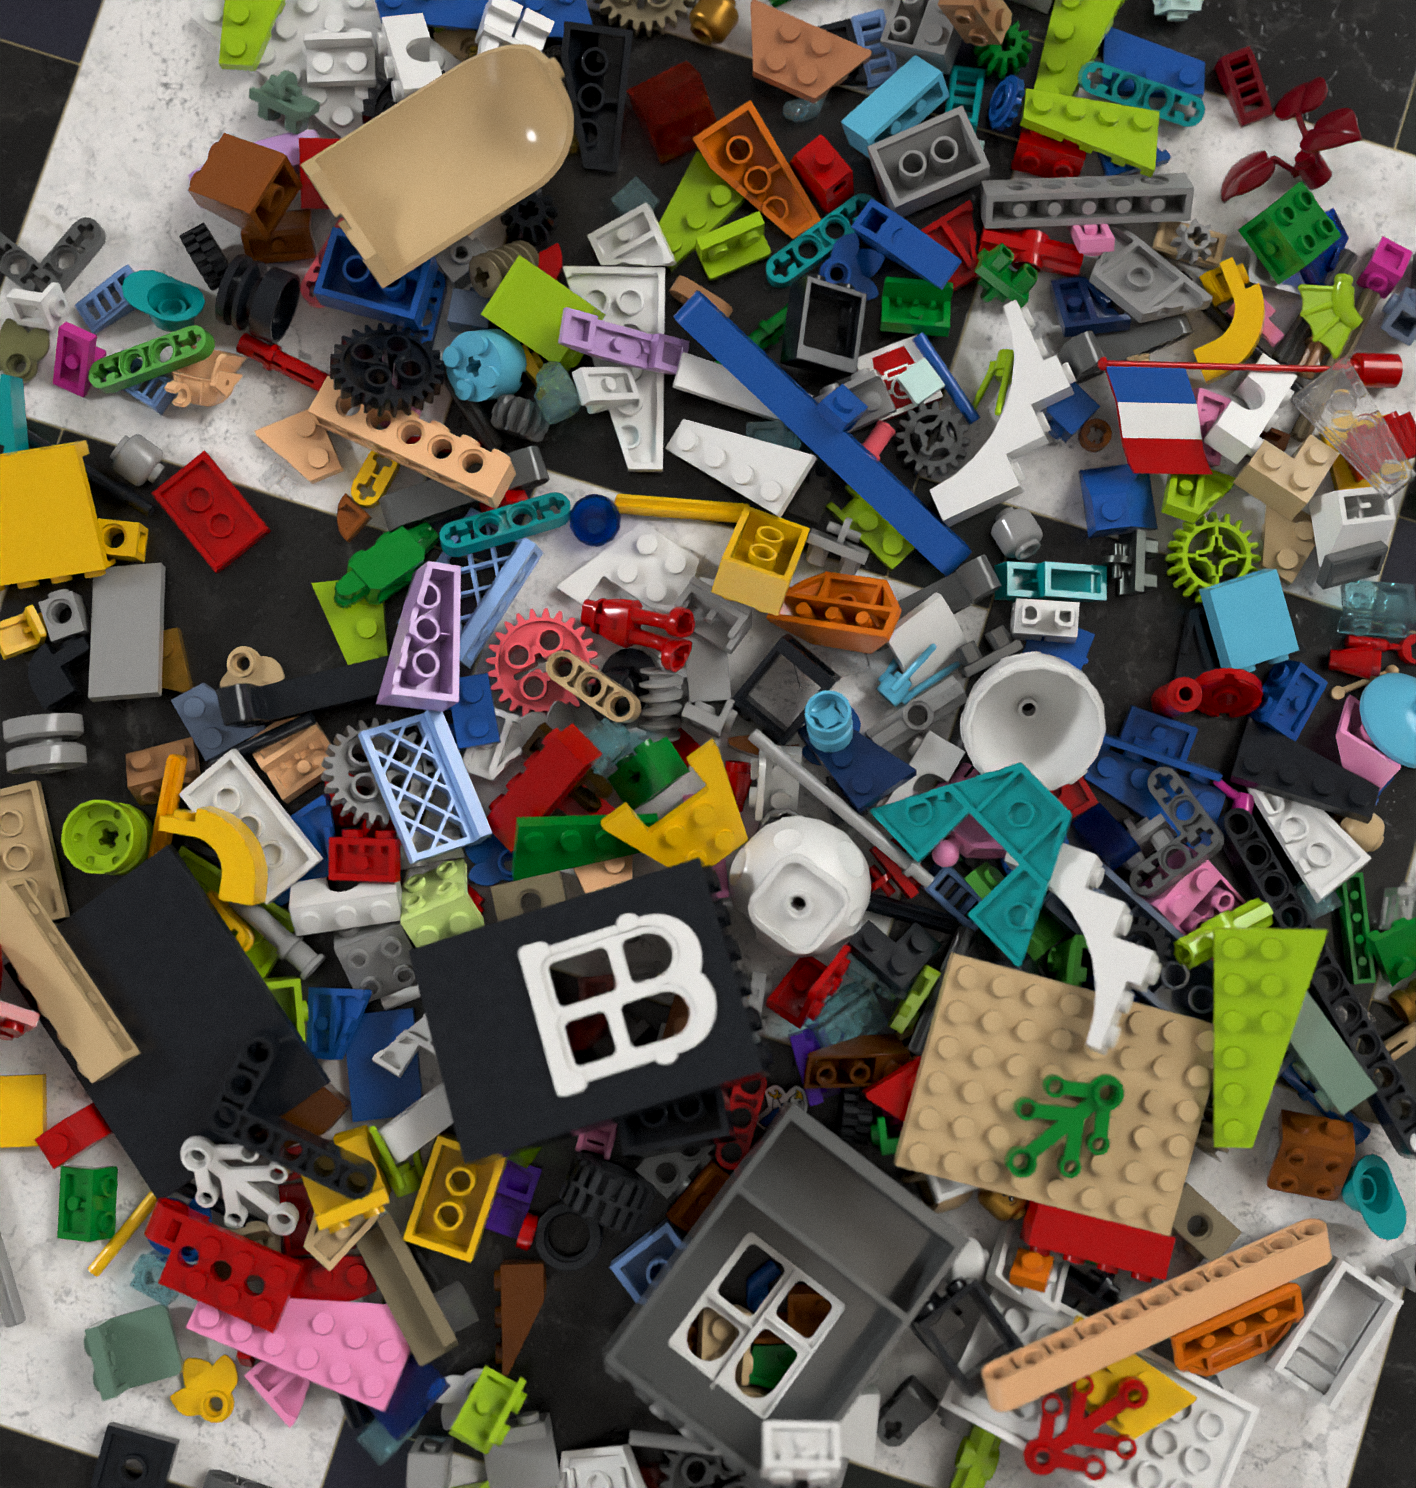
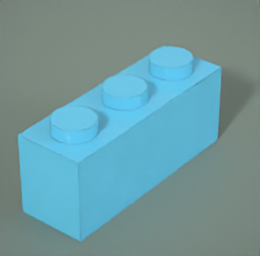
M914 55L841 121L849 144L870 159L867 146L918 125L950 96L943 73L917 55Z

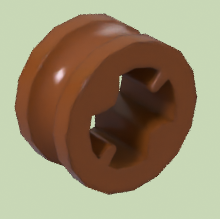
M1096 418L1091 419L1081 428L1078 435L1079 443L1088 452H1099L1109 444L1112 438V430L1106 421ZM1090 428H1095V432L1099 429L1103 433L1099 439L1100 443H1095V439L1091 442L1087 438L1091 432Z

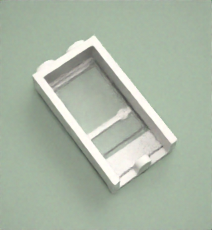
M1332 1255L1331 1262L1303 1304L1304 1317L1298 1323L1294 1322L1272 1354L1268 1355L1264 1361L1273 1370L1316 1397L1333 1411L1338 1407L1404 1303L1403 1300L1393 1294L1397 1289L1379 1276L1373 1281L1363 1274L1366 1267L1348 1255L1345 1260Z

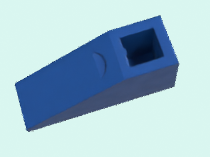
M872 198L851 226L866 245L941 290L962 262L960 258L899 214Z

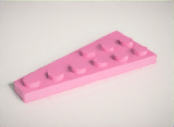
M289 1299L278 1329L271 1333L198 1301L186 1326L190 1331L384 1413L412 1352L387 1304Z

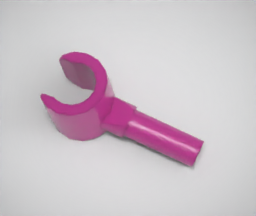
M1222 779L1220 782L1213 781L1215 786L1233 800L1231 809L1243 808L1252 815L1255 803L1253 795L1236 791Z

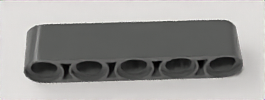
M530 446L506 454L511 458L516 472L508 490L527 491L539 487L550 480L538 446ZM479 463L472 465L468 468L467 472L476 473L481 470L483 465ZM433 479L392 492L379 499L388 530L394 532L401 526L408 531L424 522L430 524L468 511L471 507H480L479 503H481Z

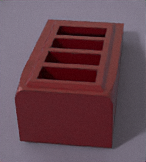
M1247 46L1221 57L1216 63L1214 70L1240 127L1243 128L1272 116L1273 110L1251 47ZM1241 65L1242 68L1232 72V68ZM1243 77L1247 78V82L1239 85L1236 84V80ZM1249 90L1253 91V95L1241 99L1240 94ZM1258 102L1259 108L1249 112L1245 111L1244 107Z

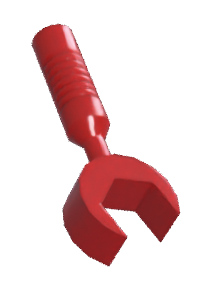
M1416 634L1403 638L1399 644L1390 643L1387 639L1346 635V648L1373 645V649H1381L1382 652L1395 650L1398 651V656L1405 664L1416 665V659L1412 658L1411 645L1416 643Z

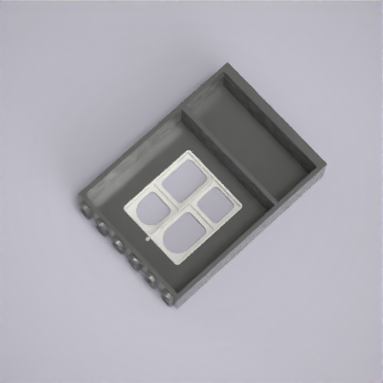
M785 1102L603 1347L602 1355L605 1361L603 1364L606 1366L604 1369L621 1383L625 1378L634 1384L633 1387L636 1389L634 1393L650 1406L655 1401L659 1403L665 1412L664 1416L675 1426L682 1429L686 1424L692 1429L691 1432L695 1436L694 1440L707 1451L712 1453L715 1448L721 1452L720 1455L725 1459L724 1463L735 1473L742 1476L746 1471L750 1474V1479L754 1482L755 1488H794L800 1479H793V1482L788 1484H774L770 1482V1478H761V1467L763 1464V1420L839 1422L840 1424L970 1239L797 1105ZM751 1244H755L781 1263L784 1267V1273L752 1316H746L719 1295L718 1287L746 1248ZM798 1281L808 1284L832 1305L831 1311L810 1338L800 1335L778 1318L776 1314L778 1306ZM704 1307L714 1309L737 1327L739 1331L738 1337L722 1357L712 1361L696 1357L689 1350L687 1343V1332L690 1325ZM763 1329H769L796 1350L797 1358L773 1391L760 1398L749 1397L743 1394L736 1385L734 1379L735 1368L759 1332Z

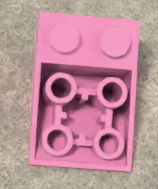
M1184 845L1193 853L1194 857L1198 855L1194 849ZM1177 851L1168 857L1169 868H1181L1186 861L1185 853ZM1209 860L1159 896L1154 898L1142 897L1184 936L1201 928V924L1226 910L1231 912L1247 903ZM1159 865L1157 869L1160 872L1152 877L1149 876L1141 886H1146L1150 889L1154 886L1152 879L1160 873L1167 878L1169 874Z

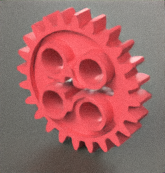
M545 608L542 617L538 618L534 610L530 609L528 620H524L519 613L516 614L518 622L516 626L505 621L504 624L508 630L506 635L495 632L496 637L501 641L500 644H489L488 646L491 651L496 653V657L486 659L487 664L495 666L494 670L488 672L489 678L498 680L491 686V690L493 692L504 691L498 699L501 704L511 699L512 702L509 710L514 713L519 707H522V717L531 713V711L548 712L556 700L562 701L567 705L571 703L579 709L581 706L577 696L553 681L547 672L542 673L540 669H536L520 680H515L514 677L520 672L537 667L538 658L543 657L547 661L557 651L570 650L572 654L579 656L590 664L591 660L598 657V653L596 651H587L594 644L592 638L582 640L586 628L583 626L574 630L576 622L574 617H571L564 623L562 611H558L554 619L550 618L548 608ZM547 634H556L560 637V644L554 650L542 648V639ZM516 649L528 651V660L523 665L517 666L511 663V654ZM566 658L560 662L558 668L565 664L572 666V662L569 658ZM590 664L599 670V667L597 665ZM534 679L542 681L544 688L540 695L531 697L526 694L525 688L528 682ZM591 679L587 685H596V681Z

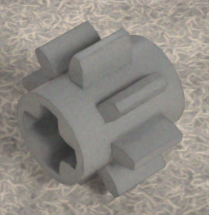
M1197 219L1191 222L1189 228L1180 224L1176 229V233L1180 237L1174 238L1170 243V246L1177 247L1178 255L1176 259L1183 258L1189 260L1190 266L1195 264L1199 256L1206 261L1211 255V251L1208 248L1213 247L1217 242V239L1210 235L1211 225L1204 226L1198 224Z

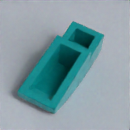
M1006 561L995 565V574L1002 586L994 593V600L1015 601L1016 598L1065 602L1107 601V566L1047 561L1039 564Z

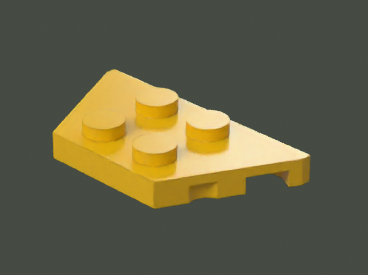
M1076 1315L1073 1319V1324L1083 1320L1084 1318H1082L1079 1315ZM1132 1354L1089 1374L1094 1382V1390L1091 1395L1087 1396L1085 1411L1091 1413L1118 1395L1117 1386L1124 1377L1136 1376L1140 1378L1149 1391L1147 1403L1140 1409L1127 1408L1105 1423V1425L1118 1434H1128L1135 1440L1193 1404L1197 1397L1136 1354ZM1084 1378L1076 1382V1388L1079 1390H1084L1089 1385V1381ZM1068 1384L1067 1398L1071 1400L1073 1389L1071 1384ZM1132 1389L1128 1393V1399L1137 1400L1141 1394L1140 1390Z

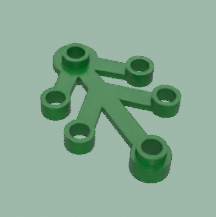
M1057 1074L1047 1075L1042 1082L1044 1092L1053 1098H1060L1064 1094L1084 1097L1085 1099L1075 1107L1036 1103L1026 1096L1018 1098L1014 1103V1112L1022 1120L1030 1121L1034 1118L1056 1120V1122L1025 1147L1014 1146L1009 1149L1005 1156L1006 1168L1018 1178L1031 1176L1037 1168V1157L1066 1135L1064 1154L1057 1160V1169L1067 1178L1078 1176L1081 1172L1079 1156L1084 1120L1094 1112V1130L1086 1136L1085 1145L1093 1154L1104 1155L1110 1148L1108 1130L1111 1110L1117 1108L1124 1098L1122 1083L1112 1075H1098L1090 1083L1064 1080ZM1054 1080H1059V1089L1055 1092H1050V1083ZM1108 1086L1110 1089L1109 1095L1101 1098L1099 1095L1100 1089ZM1024 1103H1030L1031 1111L1025 1115L1021 1114V1106ZM1101 1137L1103 1140L1102 1146L1098 1149H1093L1092 1143L1094 1139ZM1018 1154H1023L1024 1162L1019 1166H1015L1013 1163L1014 1157ZM1073 1160L1074 1168L1068 1172L1064 1171L1066 1161Z

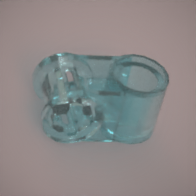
M403 1396L389 1407L385 1413L376 1417L355 1439L373 1460L381 1466L417 1430L424 1417V1405L415 1396ZM410 1411L413 1414L411 1419L407 1418L403 1421L399 1417L401 1413Z

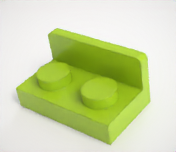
M759 211L696 238V253L710 281L771 255L770 247L764 236L765 223Z

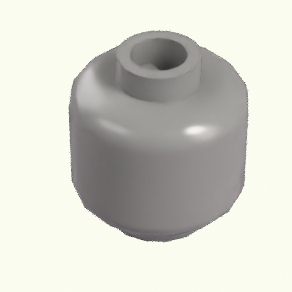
M135 434L130 438L125 435L110 455V458L114 460L112 464L113 470L135 486H141L147 480L154 483L165 468V466L160 464L163 457L162 450L139 434Z
M1008 507L997 514L995 517L996 522L991 529V535L1006 557L1023 560L1038 551L1041 546L1040 541L1043 537V532L1028 509Z

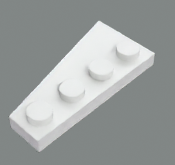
M686 419L682 420L665 448L779 518L783 515L817 459L812 454Z
M1245 786L1248 793L1253 795L1256 806L1317 904L1371 860V857L1324 810Z

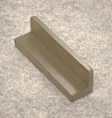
M387 1213L377 1219L379 1226L366 1232L356 1245L419 1366H424L459 1344L390 1213Z

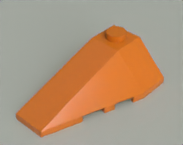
M751 100L745 102L692 138L710 169L792 239L801 235L821 220Z

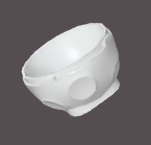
M1037 651L1002 658L1000 662L989 668L974 684L961 714V737L973 766L980 774L993 772L1022 762L1049 791L1055 790L1068 783L1072 785L1088 772L1089 766L1098 756L1106 732L1104 704L1098 691L1090 683L1087 676L1067 661ZM1027 703L1034 705L1030 711H1024L1022 707Z
M803 815L782 817L781 820L764 826L744 843L731 865L729 875L730 896L738 924L750 938L757 941L770 952L783 957L824 956L836 950L854 936L870 901V872L862 851L844 831L820 819L803 817ZM796 897H801L805 900V904L796 906L792 900Z

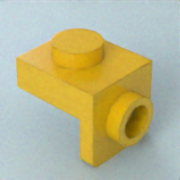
M33 605L25 607L22 614L0 621V653L4 660L44 645L48 632L42 613L37 614Z

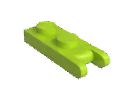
M847 485L845 489L854 498L842 510L833 502L826 506L827 510L842 525L846 517L853 519L849 528L862 533L859 541L892 572L915 547L850 485Z

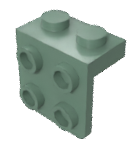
M158 1304L101 1320L84 1330V1348L87 1355L91 1357L94 1367L93 1384L95 1389L100 1392L102 1401L116 1398L130 1388L173 1377L183 1371L182 1357L169 1307L166 1304Z

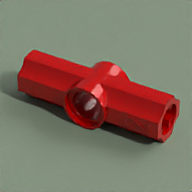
M983 227L977 254L983 248L990 252L1000 243H1003L1014 254L1012 266L1017 270L1025 263L1032 266L1038 273L1046 271L1068 277H1077L1079 275L1084 254L1078 252L1076 245L1051 240L1046 233L1034 229H1023L1017 232L1005 228L985 229Z

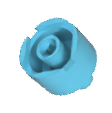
M501 329L461 333L452 341L449 347L445 348L442 357L446 365L448 379L455 390L456 396L460 400L472 402L494 400L504 394H515L522 385L519 382L522 372H526L527 365L524 350L518 339L506 334Z

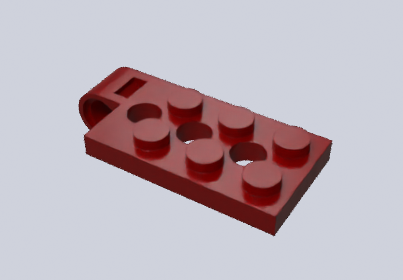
M158 1198L144 1231V1235L149 1240L171 1249L158 1283L274 1333L278 1329L304 1263L209 1222V1216L192 1210L182 1202L170 1198ZM184 1246H192L197 1250L199 1259L196 1264H188L184 1261L182 1257ZM223 1260L229 1263L232 1270L230 1278L223 1279L216 1274V1261ZM249 1275H258L263 1279L265 1284L263 1292L255 1293L249 1289L247 1284Z

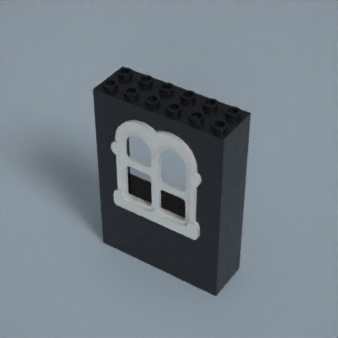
M700 858L692 859L409 950L464 1164L484 1165L771 1075L769 1066L774 1065V1060L768 1043L765 1044L764 1041L760 1040L758 1031L764 1029L758 1009H755L753 1005L750 1006L747 997L753 994L747 973L744 974L743 970H739L737 961L742 960V954L737 940L733 939L732 934H728L727 926H731L732 921L726 904L723 905L722 900H718L716 893L722 891L718 875L716 871H713L711 865L706 866ZM649 933L663 936L668 940L672 948L673 959L670 967L657 978L642 983H634L623 952L622 945L624 941ZM599 948L606 949L617 982L616 989L613 992L566 1007L560 1006L549 973L551 964ZM670 991L682 996L690 1009V1019L683 1032L669 1039L634 1048L630 1043L622 1015V1007L626 1003L661 992ZM604 1012L608 1018L616 1052L611 1057L578 1066L573 1059L566 1034V1024L572 1020L594 1013Z

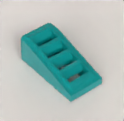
M953 65L948 88L950 96L946 101L945 113L960 106H963L964 110H971L972 112H966L976 134L986 70ZM956 82L974 83L976 87L958 85ZM954 95L969 96V97H974V99H972V98H965V97H957V96H954Z

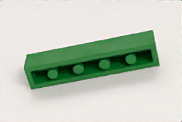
M1363 872L1355 873L1336 889L1346 977L1349 984L1376 982L1373 952L1366 937V934L1370 933Z

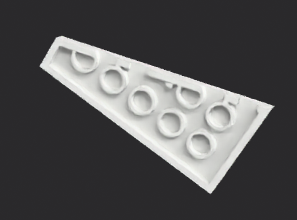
M563 266L569 289L606 314L602 321L653 335L658 333L665 334V267ZM592 357L595 367L625 366ZM630 367L640 399L608 410L628 471L663 472L664 373Z

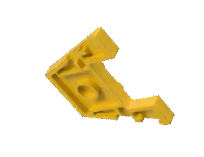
M711 739L686 757L688 763L706 784L704 788L650 827H647L625 802L600 820L603 829L666 867L700 858L706 866L711 865L713 867L746 843L748 837L715 741Z

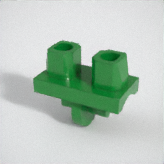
M1000 243L990 252L983 248L977 254L979 262L975 268V272L979 275L976 283L983 287L980 299L988 303L992 299L997 298L1003 303L1009 298L1011 301L1017 300L1019 306L1023 308L1029 301V291L1037 282V270L1025 263L1016 272L1011 270L1008 266L1014 261V254L1003 243Z

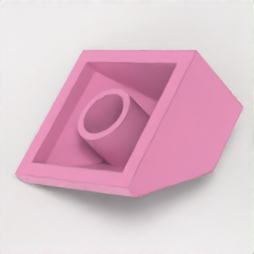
M1349 695L1346 698L1335 735L1342 767L1378 786L1380 791L1400 770L1401 764L1387 757L1372 742L1361 720L1360 700Z

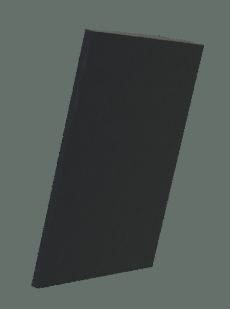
M173 844L166 845L57 926V929L141 1053L119 1070L93 1084L88 1078L84 1077L80 1073L77 1061L70 1050L60 1043L57 1037L58 1032L50 1020L40 1013L37 1006L38 1002L30 990L20 983L18 972L9 961L4 965V968L34 1012L40 1013L39 1021L156 1199L170 1196L195 1178L194 1172L188 1170L183 1165L180 1155L181 1147L188 1138L202 1136L211 1140L214 1145L236 1144L213 1132L208 1125L207 1117L239 1051L252 1034L258 1031L271 1032L277 1037L280 1047L278 1055L253 1102L254 1105L282 1117L331 1082ZM254 1042L252 1044L254 1055L260 1058L268 1057L269 1051L265 1044L261 1042ZM245 1075L236 1076V1084L240 1089H252L250 1078ZM224 1107L219 1109V1115L225 1122H234L236 1120L235 1114L230 1108ZM253 1124L252 1132L254 1135H257L266 1127L262 1124Z

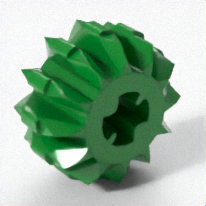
M1016 21L1009 27L1001 45L987 44L986 46H974L973 52L979 56L977 59L978 67L988 66L986 71L987 77L996 71L1000 80L1005 78L1007 71L1011 75L1016 76L1019 73L1020 67L1024 68L1029 62L1028 54L1032 51V43L1027 42L1029 37L1028 30L1018 31L1019 21Z

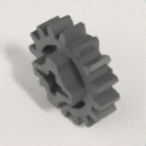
M934 401L931 409H927L924 403H920L918 413L912 409L907 411L906 416L909 422L900 420L898 427L904 432L896 433L895 441L903 444L897 447L896 453L906 454V458L903 461L904 466L911 463L916 465L914 474L917 475L921 469H925L927 478H931L934 470H938L941 477H943L947 473V466L953 470L958 468L959 463L956 458L965 459L967 452L961 447H967L971 443V439L963 437L968 432L969 426L959 425V421L963 416L961 413L955 416L950 415L951 405L948 404L944 410H939L938 401ZM925 419H936L934 422L927 424L920 422ZM947 425L951 428L955 439L949 437ZM936 429H939L936 442L933 446L931 445L929 451H926L928 438L931 434H934ZM910 438L911 441L917 444L919 450L918 455L915 453L911 446ZM938 455L946 457L938 461H929L930 458Z

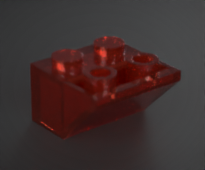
M687 60L626 90L638 122L661 164L697 147L692 138L717 121L701 75Z

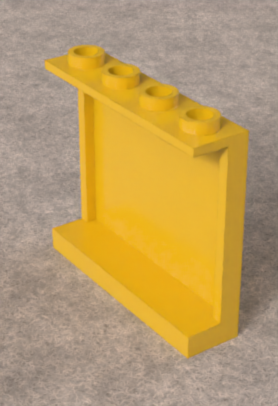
M86 440L0 454V591L6 590L5 585L16 583L18 589L39 585V580L48 578L51 579V583H61L72 580L73 574L84 573L85 578L105 575V569L116 563L115 558L107 559L83 461V456L90 454Z

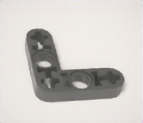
M84 217L78 219L41 263L0 232V248L6 252L3 257L0 256V272L23 290L43 292L32 281L36 275L46 284L50 285L51 282L59 283L64 293L106 242L105 231L92 218ZM83 231H92L95 235L94 239H85L82 235ZM73 242L84 250L82 254L72 246ZM65 253L74 254L75 263L72 267L68 269L59 268L58 260L61 255ZM18 258L26 259V270L18 275L12 274L10 270L12 262Z
M1159 767L1153 770L1148 778V788L1181 835L1132 871L1130 885L1136 893L1145 898H1154L1162 894L1216 855L1224 844V836L1221 830L1183 779L1169 767ZM1161 778L1172 779L1169 784L1178 794L1173 799L1168 792L1160 788L1161 782L1159 780ZM1184 802L1193 803L1195 807L1193 816L1188 820H1180L1176 815L1177 808ZM1204 831L1209 835L1214 833L1210 837L1212 841L1210 846L1207 847L1202 843L1194 848L1198 853L1196 857L1184 846L1187 842L1193 847L1201 842L1200 834ZM1175 851H1182L1186 856L1185 864L1179 869H1171L1168 866V857ZM1158 863L1169 874L1167 878L1160 873L1152 879L1154 886L1150 889L1146 886L1140 887L1144 882L1142 878L1144 874L1147 873L1152 877L1160 872L1155 867Z

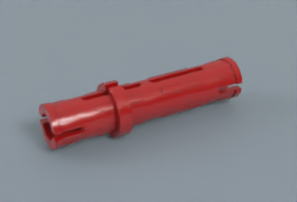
M247 332L238 341L237 353L263 364V368L268 371L275 370L318 392L327 376H330V374L283 352L281 346L277 344L271 346Z

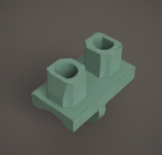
M284 70L279 76L272 74L269 80L260 88H249V99L258 102V117L266 121H275L280 119L281 114L285 115V130L294 134L307 130L310 116L318 113L320 110V102L302 94L303 89L297 86L296 74L289 70Z

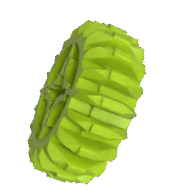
M1211 512L1208 514L1207 519L1203 515L1194 524L1184 521L1182 523L1183 529L1178 528L1173 532V536L1177 541H1170L1167 544V548L1175 553L1168 554L1165 557V561L1174 563L1175 566L1168 569L1167 574L1171 576L1177 574L1179 577L1173 583V587L1177 588L1182 584L1187 587L1183 592L1184 597H1188L1195 592V602L1200 604L1202 599L1199 589L1218 584L1219 578L1222 576L1223 567L1237 564V570L1232 579L1258 571L1251 564L1259 562L1261 556L1252 554L1251 551L1259 547V543L1248 542L1247 538L1253 534L1252 530H1246L1244 533L1239 530L1243 524L1242 520H1237L1231 525L1230 514L1223 515L1219 521L1217 513ZM1207 533V539L1203 542V549L1196 550L1194 553H1188V547L1193 537L1198 534ZM1222 537L1231 543L1235 551L1229 550L1224 546ZM1211 552L1214 553L1213 557L1217 556L1218 560H1221L1215 565L1211 564L1212 560L1208 561L1207 557H1205ZM1190 566L1201 570L1204 581L1193 573Z

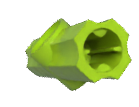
M1258 897L1231 912L1226 910L1201 924V928L1173 942V954L1179 964L1186 966L1188 969L1197 967L1213 957V927L1267 928L1274 924L1273 911L1267 902L1261 901Z
M972 1423L968 1436L963 1437L958 1447L954 1463L956 1469L948 1488H984L986 1481H990L996 1471L1000 1458L999 1446L1002 1439Z

